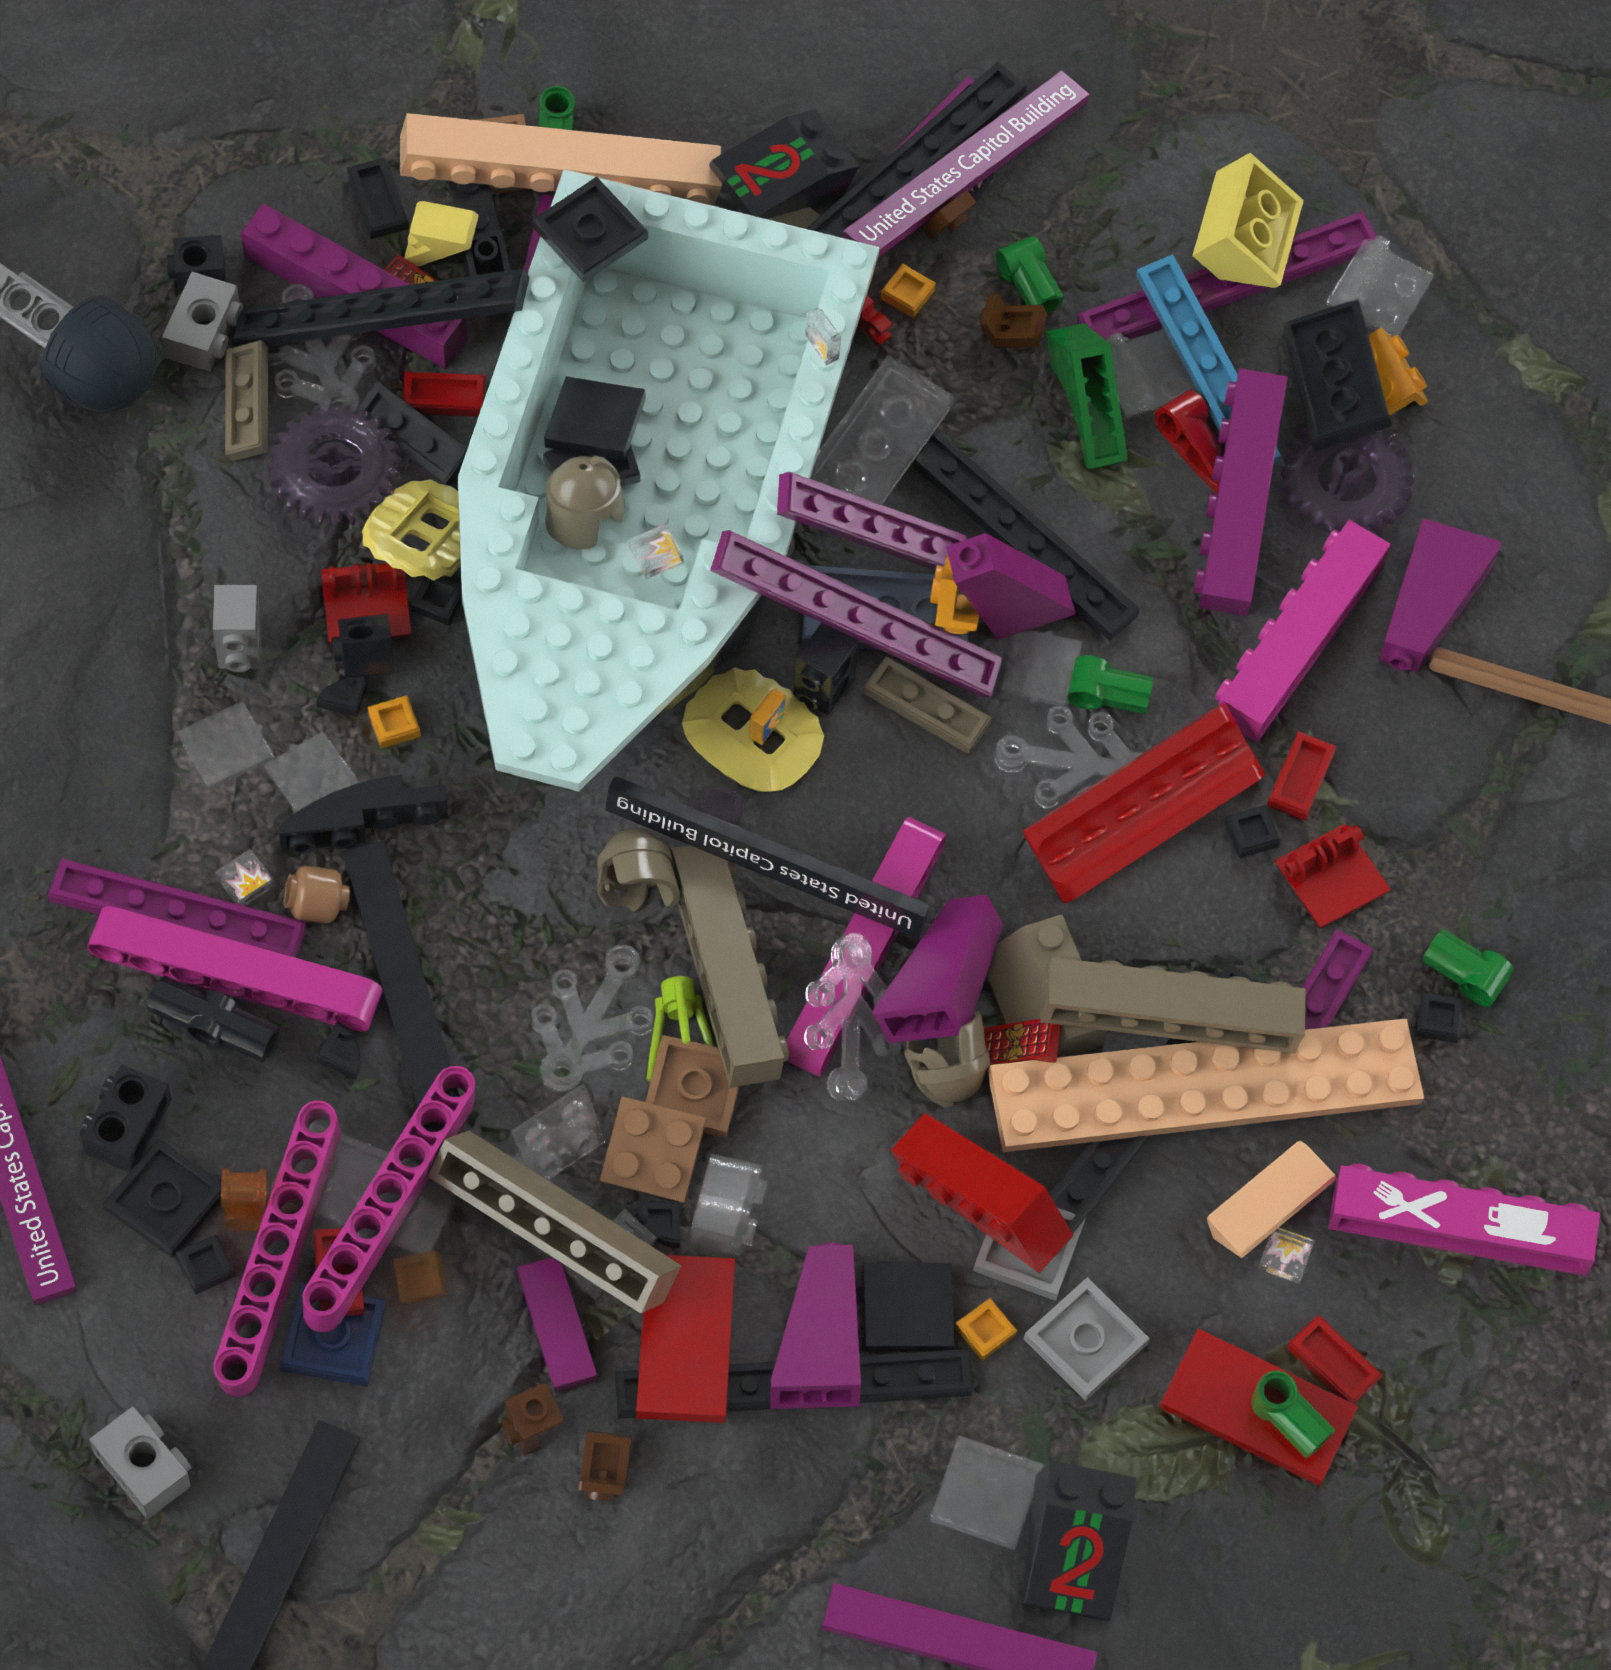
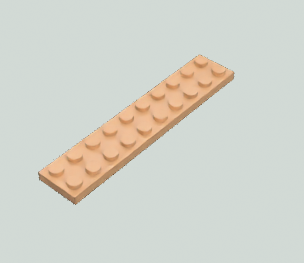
M1407 1018L1305 1030V1036L1295 1053L1192 1042L1058 1057L1055 1063L1031 1060L990 1065L987 1071L1003 1152L1421 1104L1424 1100Z

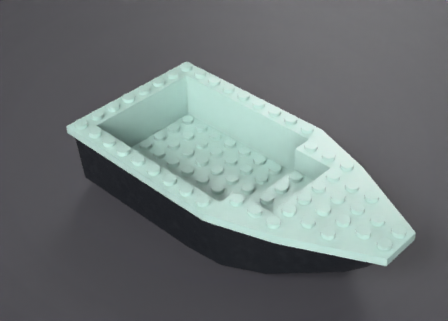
M563 169L551 207L595 177ZM602 178L599 179L647 229L648 240L583 283L540 236L528 271L530 278L522 311L514 312L458 475L462 603L495 770L579 792L643 728L698 689L752 631L766 597L710 571L722 531L731 530L784 556L787 555L797 522L777 515L779 474L792 472L809 479L811 477L879 256V247ZM809 328L815 335L817 334V329L820 337L827 343L826 362L823 361L820 353L813 346L815 340ZM566 376L645 389L646 400L631 441V447L641 475L640 482L621 487L625 499L624 520L619 523L609 516L600 521L597 544L590 549H575L560 544L549 535L545 525L546 485L551 472L543 461V453L551 450V448L545 447L544 436ZM667 533L682 561L676 565H671L670 563L663 570H661L662 562L658 563L659 560L642 563L653 552L649 551L652 548L644 544L658 540L657 538Z

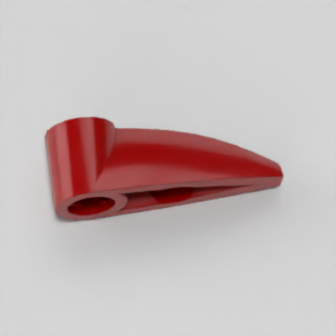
M1187 390L1156 410L1155 422L1161 434L1176 452L1217 493L1219 481L1212 480L1215 458L1216 456L1223 457L1224 450L1221 444L1218 443V438L1207 421L1209 412L1204 399L1197 392Z

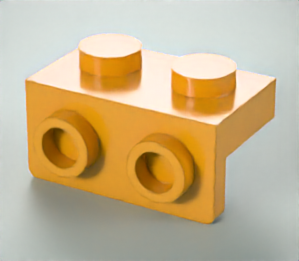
M1381 327L1369 334L1389 414H1394L1413 401L1417 402L1420 406L1426 404L1428 400L1422 390L1427 387V384L1417 368H1410L1405 357L1410 355L1399 335L1392 337Z
M947 553L945 565L936 566L931 590L930 603L938 604L935 626L944 627L946 632L952 634H966L968 631H977L979 614L964 595L958 594L959 588L954 582Z

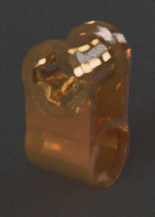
M222 1168L221 1208H224L225 1226L235 1231L259 1230L267 1204V1168H260L258 1173L231 1172L229 1168Z

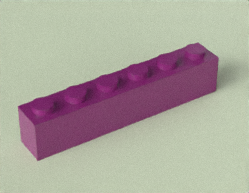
M262 204L241 231L244 258L316 298L410 285L265 204ZM466 318L377 331L444 369L447 368L467 341Z
M1239 368L1236 382L1228 381L1224 405L1231 406L1230 419L1222 418L1218 443L1225 444L1224 456H1216L1212 480L1219 481L1217 494H1209L1206 517L1213 518L1211 532L1203 531L1199 554L1207 556L1205 570L1197 568L1193 593L1201 594L1199 608L1242 616L1248 615L1252 601L1287 376Z

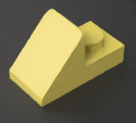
M419 201L416 204L404 258L416 267L470 249L479 215L471 210Z

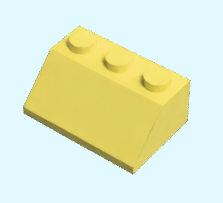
M1248 153L1216 171L1192 256L1219 280L1276 288L1281 285L1304 200L1252 153Z

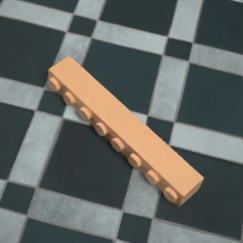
M410 113L406 114L400 134V176L414 177L418 180L437 179L453 181L457 184L477 183L493 185L497 188L516 187L532 189L537 192H548L557 190L563 169L711 206L715 205L722 188V182L709 167L711 160L721 155V146Z

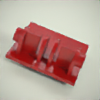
M370 562L360 566L354 564V566L333 568V566H329V569H321L329 644H332V637L340 636L338 620L388 614L391 638L411 636L405 571L392 568L388 563L371 564Z
M1343 824L1274 861L1319 929L1391 891L1359 844L1364 839V836L1357 825L1350 827Z

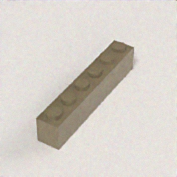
M691 845L672 848L673 870L680 892V899L677 904L729 1087L733 1088L779 1080L783 1062H787L789 1059L788 1046L785 1037H778L775 1027L778 1023L776 1004L773 999L767 1000L764 989L767 988L766 970L763 963L756 962L754 955L757 949L755 932L752 926L746 927L743 917L746 915L745 898L742 891L735 890L733 880L736 878L735 864Z
M1064 955L1057 958L1050 957L1042 975L1040 1022L1295 1053L1305 1036L1306 988L1292 987V985L1286 982H1272L1270 984L1250 982L1249 979L1239 976L1227 979L1209 977L1207 974L1199 971L1186 973L1169 972L1158 966L1136 968L1123 966L1116 961L1088 962L1081 961L1075 956Z
M470 1130L444 1139L428 1174V1177L641 1314L665 1302L682 1266Z

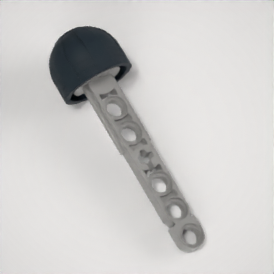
M0 263V318L45 348L42 359V373L48 385L81 407L98 412L123 409L145 394L156 372L157 351L152 336L132 313L105 296L88 298L73 307L24 272L17 275ZM25 293L31 295L30 303L26 308L22 310L13 309V303L19 295ZM51 313L59 314V322L53 329H42V321L47 315Z

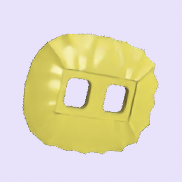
M431 479L410 481L401 487L395 488L381 501L366 521L361 532L363 534V546L370 548L375 559L386 561L392 568L402 569L411 577L424 575L433 581L444 575L452 577L457 569L461 568L458 490ZM427 513H434L448 520L449 524L444 529H437L421 519ZM412 534L429 542L430 545L425 551H419L401 541L407 535Z
M732 668L724 674L713 675L706 685L698 689L694 698L686 704L682 721L689 743L707 762L741 786L758 792L781 791L798 781L808 772L820 756L824 733L820 727L818 717L809 711L805 703L798 701L790 689L781 687L774 679L763 677L755 669L744 671ZM775 688L786 695L785 715L774 728V731L780 734L785 741L774 753L766 754L754 745V740L750 738V720L741 729L735 730L721 718L734 704L741 705L753 714L770 690Z

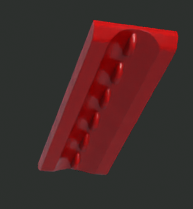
M1224 702L1022 830V833L1064 904L1083 895L1264 777L1265 773Z

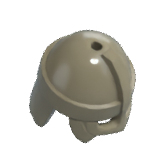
M599 456L573 457L565 461L549 476L546 485L545 525L549 535L560 544L575 549H590L597 544L600 521L610 516L616 522H623L625 499L620 485L621 480L616 468L610 462Z
M627 828L613 835L597 860V895H599L605 906H627L632 912L637 913L646 903L649 888L657 885L664 904L673 908L680 899V892L673 870L674 863L670 848L653 833L641 828ZM614 889L627 891L626 896H616Z
M974 1011L971 1022L960 1028L959 1035L936 1038L937 1051L928 1047L923 1049L916 1041L906 1042L907 1049L904 1051V1055L912 1069L915 1083L930 1101L943 1108L953 1106L954 1102H960L973 1096L981 1087L986 1075V1069L990 1066L989 1053L985 1046L981 1013Z

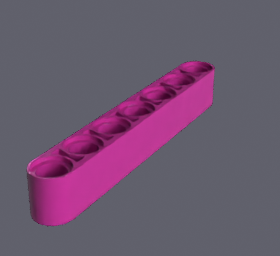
M907 817L872 881L917 899L944 847L947 834L911 817ZM854 913L786 1040L789 1053L788 1063L815 1076H822L898 935V930Z
M105 906L101 909L87 945V949L91 954L108 962L162 977L165 975L179 982L217 991L225 995L335 1025L339 1021L349 1030L358 1032L369 1030L383 991L378 983L359 975L111 906Z
M450 1066L438 1074L305 1287L302 1295L303 1319L312 1330L329 1332L341 1323L430 1179L428 1174L444 1139L457 1135L472 1111L475 1098V1079L466 1068ZM450 1088H459L465 1094L460 1097H451L445 1092ZM435 1122L441 1124L444 1128L438 1132H430L423 1127L428 1123ZM410 1157L422 1161L417 1167H407L401 1162ZM385 1193H395L400 1199L394 1203H386L379 1199V1197ZM364 1228H371L378 1232L371 1239L361 1238L357 1235L359 1230ZM341 1264H350L356 1268L349 1275L339 1274L334 1269ZM319 1300H327L334 1304L327 1311H318L312 1307Z
M324 1101L309 1102L302 1107L298 1114L214 1360L213 1369L219 1385L226 1394L232 1397L246 1396L258 1384L341 1137V1128L336 1112L330 1104ZM326 1119L330 1121L328 1129L324 1132L313 1133L309 1131L311 1123L315 1120ZM312 1159L317 1162L315 1168L309 1173L303 1174L295 1171V1167L302 1160ZM299 1200L303 1202L302 1208L297 1213L285 1214L281 1212V1208L287 1201ZM283 1240L289 1243L287 1251L281 1255L276 1256L267 1253L269 1246L275 1241ZM270 1281L275 1284L273 1292L268 1296L258 1297L253 1294L255 1287L261 1282ZM254 1322L261 1325V1330L255 1337L248 1339L239 1336L240 1330L245 1324ZM243 1364L247 1366V1372L241 1379L229 1380L225 1378L226 1371L232 1365Z

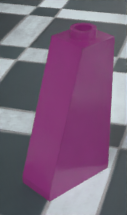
M1423 518L1379 661L1388 663L1397 670L1419 672L1493 569L1502 542Z
M984 533L946 546L955 584L998 640L1075 615L1067 578L1056 570L1000 540Z
M987 895L948 900L875 1006L872 1014L889 1043L959 1035L960 1028L971 1022L1003 927V923Z
M828 1242L819 1246H809L771 1377L770 1409L860 1407L861 1374L853 1245Z

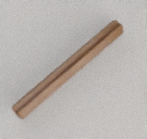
M1437 647L1433 651L1429 668L1432 671L1611 725V699L1444 648Z

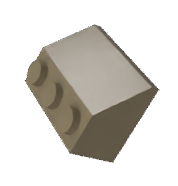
M1062 914L1023 926L996 945L986 979L1004 1024L1040 1019L1042 975L1050 957L1057 958L1070 955L1081 960ZM1061 1025L1057 1058L1075 1056L1103 1047L1107 1030Z

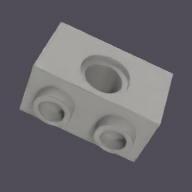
M191 272L162 336L165 358L211 372L216 359H222L225 355L229 340L227 334L231 325H237L240 312L243 309V303L239 302L237 285ZM203 321H210V322H211V323H209V324H207V325H200V324H198V323L203 322Z
M214 585L213 634L219 668H227L233 672H244L250 668L260 669L262 621L257 585Z
M132 1406L89 1440L95 1456L148 1520L191 1487L187 1473L191 1466L176 1447L169 1451L160 1440L164 1433L157 1422L149 1414L142 1417ZM142 1453H150L156 1457L154 1462L147 1467H137L132 1464L135 1457Z

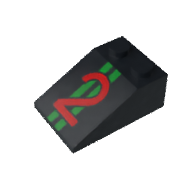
M815 109L783 118L711 160L709 167L745 214L769 219L842 198L854 178L859 164Z
M1050 1461L1035 1476L1022 1605L1103 1621L1111 1620L1133 1521L1137 1477Z

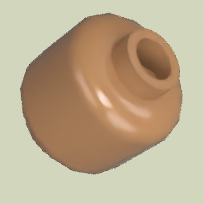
M304 865L297 870L295 875L290 874L288 876L284 905L285 908L291 909L295 919L330 924L337 917L339 910L346 911L349 902V886L342 885V878L337 870Z

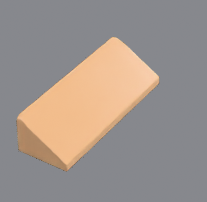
M1302 1141L1296 1142L1209 1214L1207 1222L1213 1239L1243 1258L1336 1180L1335 1174Z

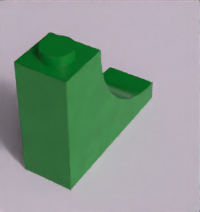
M1085 323L1046 331L1051 369L1060 380L1070 403L1080 437L1085 466L1088 469L1128 461L1111 344Z

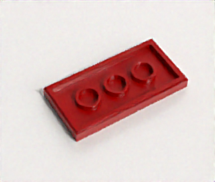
M666 1255L682 1266L665 1302L643 1313L636 1419L726 1423L735 1258Z
M1198 1328L1159 1408L1321 1486L1358 1406ZM1270 1371H1282L1290 1375L1296 1383L1297 1391L1336 1430L1324 1445L1307 1459L1270 1421L1261 1419L1252 1409V1394L1263 1375ZM1273 1388L1264 1390L1265 1397L1271 1403H1284V1397L1278 1390Z

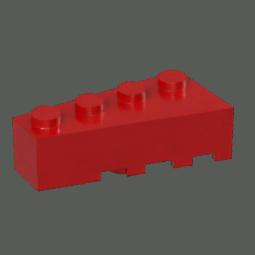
M926 1113L918 1119L891 1149L900 1165L897 1171L904 1180L914 1187L921 1185L935 1200L944 1206L948 1205L1039 1274L1074 1236L1046 1187Z

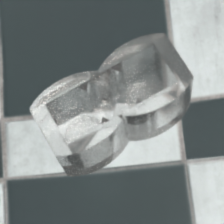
M711 1153L690 1231V1244L741 1256L744 1244L752 1246L758 1220L751 1219L755 1204L763 1205L769 1181L761 1178L762 1165Z

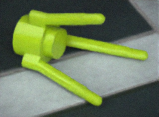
M670 977L661 983L662 997L655 999L656 1016L646 1076L648 1082L651 1081L661 1043L665 1014L668 1013V1017L672 1020H679L682 1042L689 1044L690 1028L688 1019L695 1013L704 1043L715 1046L703 1010L702 996L696 995L695 981L690 977Z

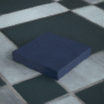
M299 1283L280 1363L281 1371L368 1387L387 1305L386 1299L363 1295L364 1315L344 1316L341 1323L335 1329L329 1332H318L308 1327L303 1319L302 1295L307 1285ZM316 1301L312 1307L319 1311L318 1301Z

